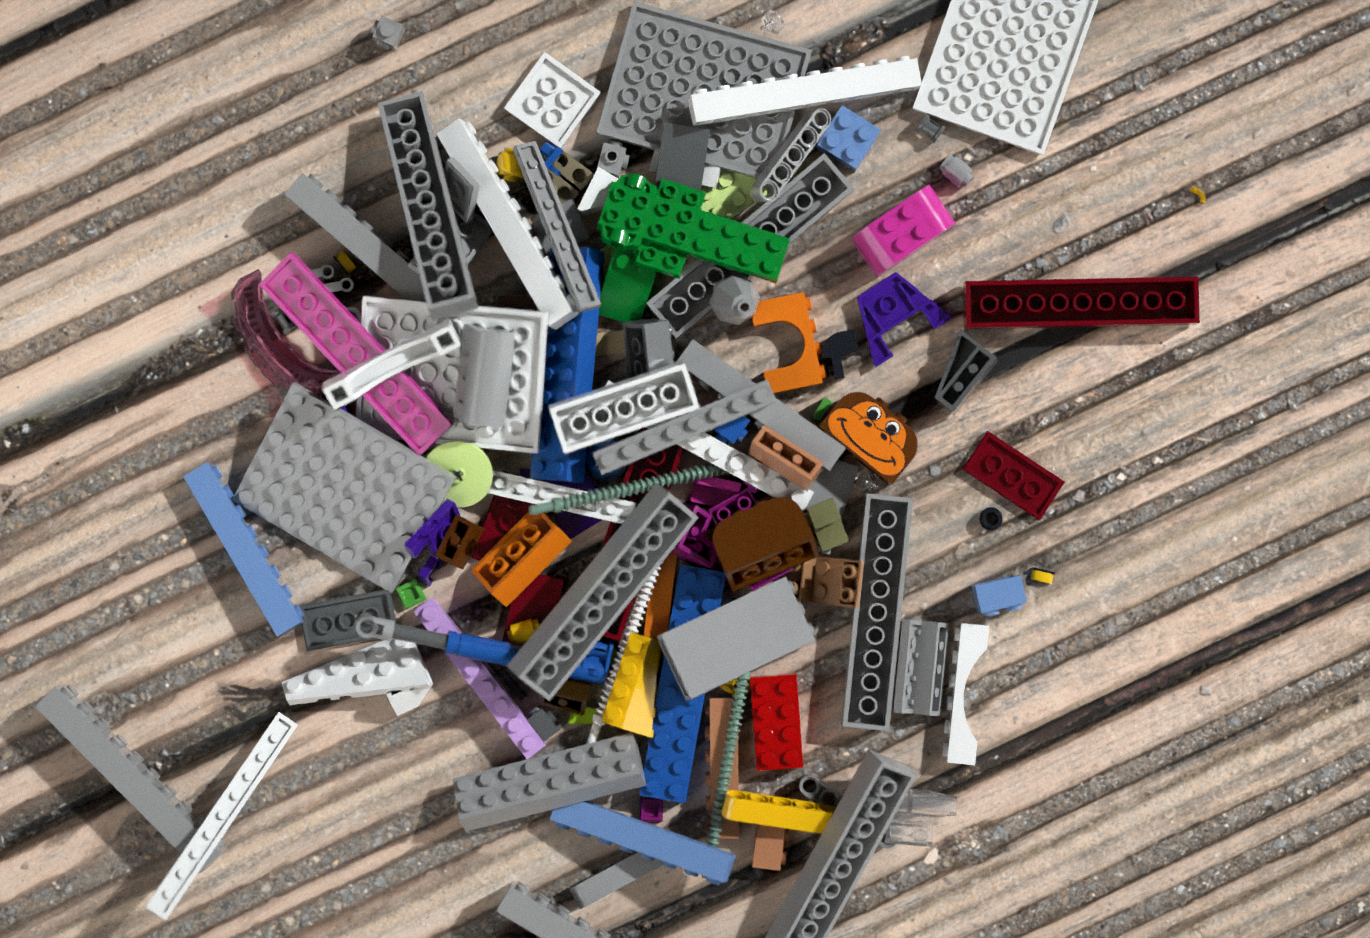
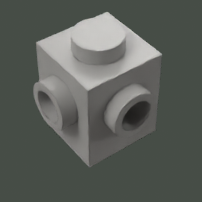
M382 15L379 21L375 20L371 29L372 37L377 42L376 45L385 50H389V48L397 50L405 32L403 24Z
M611 140L609 144L603 143L597 169L599 167L614 177L620 178L622 168H627L630 155H626L627 150L622 147L623 144Z

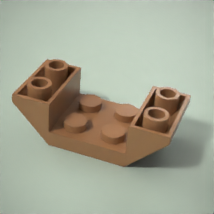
M819 556L793 567L794 569L786 573L784 577L787 578V581L790 580L795 588L794 596L797 601L859 608L864 561Z

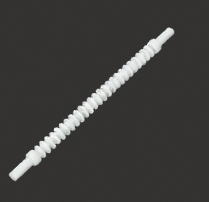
M661 567L655 570L642 589L639 590L640 595H636L638 601H634L636 604L635 607H632L634 612L630 614L631 620L627 621L629 626H625L627 631L623 633L625 637L621 639L622 645L618 646L620 651L616 652L618 656L614 658L616 662L612 664L613 670L609 671L611 676L607 677L609 680L608 683H605L607 687L602 690L604 695L600 696L602 698V701L598 702L600 707L596 708L597 714L593 715L592 721L594 723L586 744L596 742L602 725L606 724L602 722V718L630 632H639L637 630V627L641 626L639 621L643 620L641 616L645 614L644 608L648 607L646 602L650 601L648 596L652 595L650 591L654 589L653 583L657 582L655 577L659 576L657 571L661 570Z

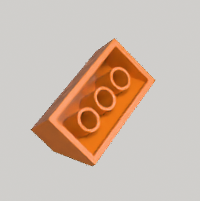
M528 512L471 571L486 589L507 607L572 540L545 513L531 516L530 512Z

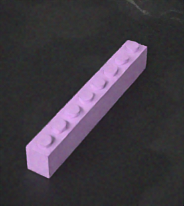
M431 597L413 611L428 631L447 634L448 631L458 632V634L462 633L435 597ZM446 654L526 759H529L546 746L547 743L543 742L527 721L528 718L484 661L456 656V654Z

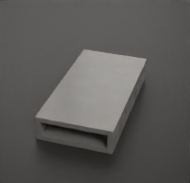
M786 577L779 579L657 636L686 701L815 641L814 628L810 623H807L804 617L805 609L800 601L797 602L794 596L795 588L790 580L787 581Z

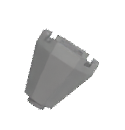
M730 275L714 284V292L709 303L718 320L740 325L755 316L760 296L751 280Z

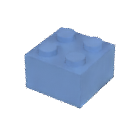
M842 105L816 148L848 169L856 172L881 129Z
M1012 575L971 585L976 611L983 613V616L999 614V609L1006 608V611L1022 609V604L1027 603L1021 575Z

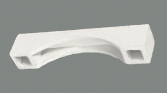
M447 319L323 382V391L335 410L355 400L385 379L416 364L442 356L461 346L460 338L450 319Z
M959 622V627H955L954 641H957V650L952 651L951 664H955L954 673H950L949 687H953L952 697L948 696L947 710H950V718L945 720L944 733L948 734L947 743L942 745V757H945L947 763L975 765L977 741L966 721L964 689L971 668L987 650L988 625Z

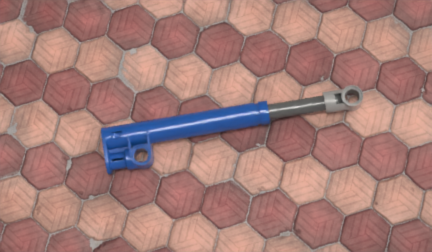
M369 614L359 615L354 622L357 633L364 638L371 637L386 641L396 639L444 649L445 654H456V656L505 666L511 662L524 646L464 633L458 634V632L448 631L447 634L395 624L394 620L374 617ZM364 620L372 622V627L368 631L359 629L361 622ZM608 639L607 642L598 641L568 678L604 685L612 656L613 640Z

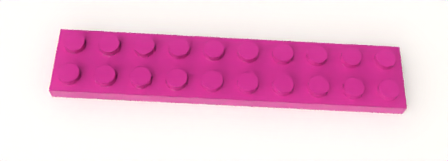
M291 252L259 284L341 373L386 351L294 252ZM404 370L385 379L362 394L419 456L454 424Z

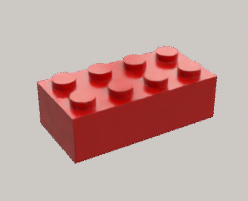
M797 674L750 676L756 770L804 768Z

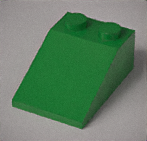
M613 247L601 288L599 315L622 322L642 319L656 271L635 265L638 253Z

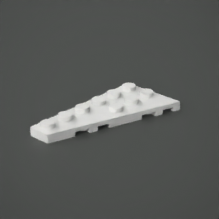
M391 639V641L383 640L281 682L289 705L317 702L318 699L325 698L338 700L343 696L355 698L381 695L394 690L406 692L411 691V688L419 687L431 689L416 643Z

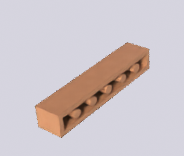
M709 697V702H705V716H710V726H705V740H710V749H705V763H710V772H705V784L710 786V796H706V810H710V814L714 813L712 807H715L713 800H716L714 794L718 792L715 788L719 786L716 781L720 780L718 776L721 773L719 767H722L720 761L724 759L721 755L725 753V750H723V747H726L724 741L727 740L725 734H728L726 728L730 726L727 722L731 720L729 714H732L730 708H733L731 701H734V697ZM738 745L735 746L737 752L733 753L736 758L732 759L734 765L731 766L733 772H730L732 778L728 780L731 785L727 786L729 790H738ZM711 815L710 819H706V833H710L708 827L711 826L709 820L713 819ZM725 817L722 818L721 822H723V825H720L722 831L719 832L721 838L718 839H739V821L729 820Z

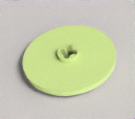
M461 440L446 441L431 450L426 458L454 474V470L456 472H463L461 477H456L443 503L446 499L455 502L459 508L468 507L482 500L488 493L492 484L493 470L487 455L476 445Z

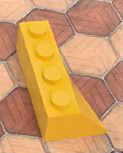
M630 632L602 722L653 738L654 729H652V723L656 710L654 708V701L658 688L656 679L657 672H659L661 646L658 640Z

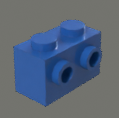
M741 416L717 426L714 431L717 433L716 439L727 445L729 442L732 445L736 441L740 443L748 432L745 427L750 420L745 416Z

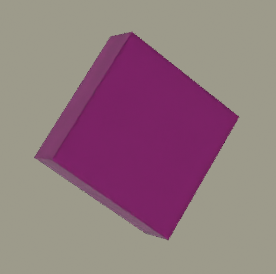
M640 797L639 820L663 822V799Z

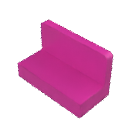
M708 476L706 479L701 477L699 481L695 478L691 501L716 506L738 494L741 483L714 477L710 478Z

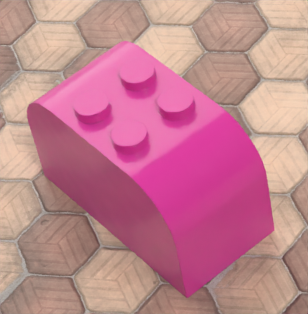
M928 185L852 237L851 242L875 277L878 278L951 229L956 222L932 187Z

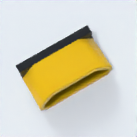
M343 250L336 256H333L347 275L356 268Z
M1032 567L1030 579L1052 584L1055 572Z

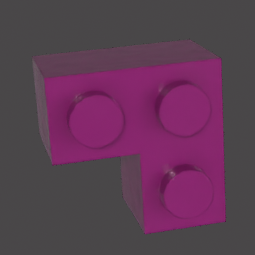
M684 505L698 519L671 552L694 567L711 568L717 553L713 542L705 538L704 534L712 515L697 505Z

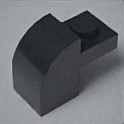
M855 329L831 335L822 347L821 360L830 358L831 362L827 363L829 377L834 376V381L845 378L841 356L859 352Z

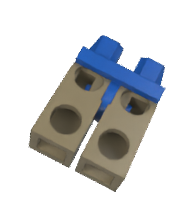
M545 142L540 148V153L547 159L544 163L560 203L573 199L574 203H576L581 197L576 189L584 193L595 174L559 146L555 148L553 145ZM564 178H565L567 181H569L572 185H574V186L576 187V189H574L570 184H568V183L564 180Z

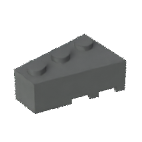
M961 329L935 396L936 402L954 416L998 362L995 355Z

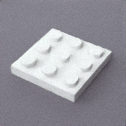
M544 52L504 109L556 147L562 148L598 99L601 92Z

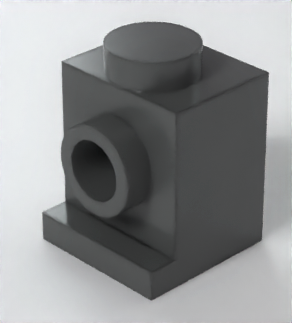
M537 705L528 712L531 717L527 721L543 742L563 728L561 723L555 724L557 718L550 709L545 711L543 707Z

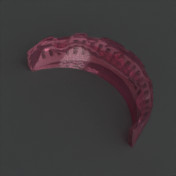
M259 269L241 277L231 291V301H234L236 313L234 325L236 331H240L245 341L243 347L251 361L277 387L283 386L289 390L291 385L296 382L318 396L324 394L323 382L341 374L339 370L323 369L311 364L296 353L284 340L267 309L263 289L259 286L262 282V273Z

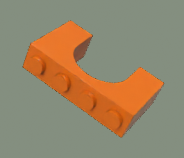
M804 292L759 301L755 316L752 317L753 328L773 323H788L794 326L803 338L804 349L802 356L797 362L787 367L763 371L764 381L768 380L773 394L820 385L823 383L822 379L826 378L824 365H819L817 357L821 356L819 342L814 343L813 333H817L814 319L810 320L808 311L812 310L810 298L805 297Z

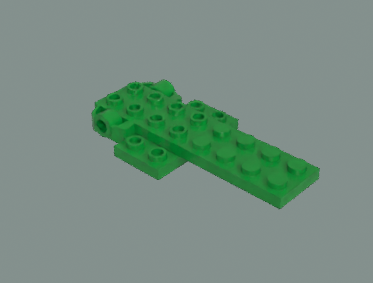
M635 173L621 175L616 182H611L597 226V230L601 231V241L617 249L631 250L638 253L635 265L678 279L681 276L686 256L689 255L777 283L790 238L701 210L706 192L663 178L659 189H657L645 177Z

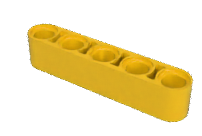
M728 790L725 796L722 816L734 821L822 834L836 808L828 804Z

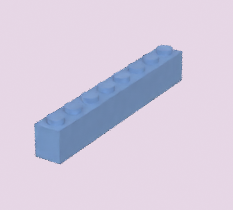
M206 462L183 477L277 637H281L303 624L302 617L305 615L298 604L294 605L290 599L293 595L286 584L282 585L278 577L281 574L275 564L270 565L267 559L269 556L268 551L263 544L259 546L255 537L258 535L251 524L247 525L243 519L246 514L239 504L236 506L232 500L234 494L228 485L224 486L220 479L223 476L216 464L212 466L211 463Z
M589 801L553 809L550 820L555 821V826L569 830V827L577 829V834L590 838V835L599 837L598 842L610 846L613 842L620 845L619 849L622 851L633 853V850L642 853L641 857L654 861L657 858L662 860V865L672 869H676L677 866L684 868V873L694 877H698V874L706 876V881L719 885L720 882L728 881L736 857L733 853Z

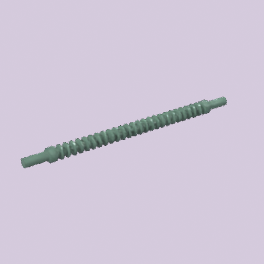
M707 464L706 467L701 465L700 468L695 466L694 470L692 468H688L687 471L682 469L681 473L677 470L675 474L673 472H670L669 475L664 473L663 477L661 475H657L656 478L651 476L650 480L646 477L644 481L639 479L638 482L633 480L631 484L629 482H626L625 485L620 483L619 487L614 484L613 488L607 486L606 489L601 487L600 491L598 489H595L594 492L589 490L587 494L585 492H582L581 495L576 493L574 497L570 494L568 498L566 496H563L562 499L559 497L552 498L551 502L529 506V512L531 516L550 511L557 513L561 512L563 508L565 510H568L569 507L574 509L575 505L581 507L582 504L587 506L588 502L593 505L594 501L600 503L601 500L606 502L607 498L609 500H612L613 497L618 499L620 495L625 497L626 494L629 496L632 493L637 495L639 491L641 493H644L645 490L649 492L656 483L662 488L664 485L668 488L670 484L672 486H675L676 483L681 485L682 481L688 483V480L693 482L695 478L699 481L701 477L706 479L707 476L712 478L713 474L718 476L719 473L721 475L729 473L714 464L712 466Z
M751 672L737 677L738 681H735L737 687L733 689L736 691L732 695L735 699L731 701V704H733V708H730L732 714H729L731 720L727 722L730 726L726 728L728 734H725V737H727V740L724 741L726 747H723L725 753L721 755L724 759L720 761L722 763V767H719L721 773L718 774L720 780L716 781L719 786L715 788L718 792L714 794L716 796V800H713L715 807H712L714 813L710 814L713 819L709 820L711 826L708 827L710 833H707L709 840H706L708 845L716 848L720 844L718 838H721V835H719V832L722 831L720 825H723L721 819L724 818L722 816V809L726 792L729 790L727 786L731 785L728 780L732 778L730 776V772H733L731 766L734 765L732 759L736 758L733 753L737 752L735 746L738 745L736 739H739V736H737V733L740 732L738 727L742 725L739 720L743 719L741 713L744 712L742 706H745V703H743V700L746 699L744 694L748 692L745 688L749 686L747 680H750Z

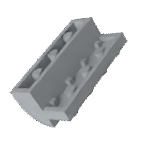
M464 324L453 417L460 419V422L477 426H504L516 333L503 329H485L472 324Z
M902 619V625L899 630L901 637L900 648L897 651L898 668L895 674L896 689L893 696V712L940 716L949 623Z

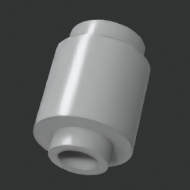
M951 154L939 167L942 175L958 188L962 185L966 187L974 178L971 174L973 169L960 158L954 157Z

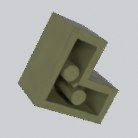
M834 498L805 508L806 513H804V517L809 527L812 526L816 547L820 548L822 552L849 542Z

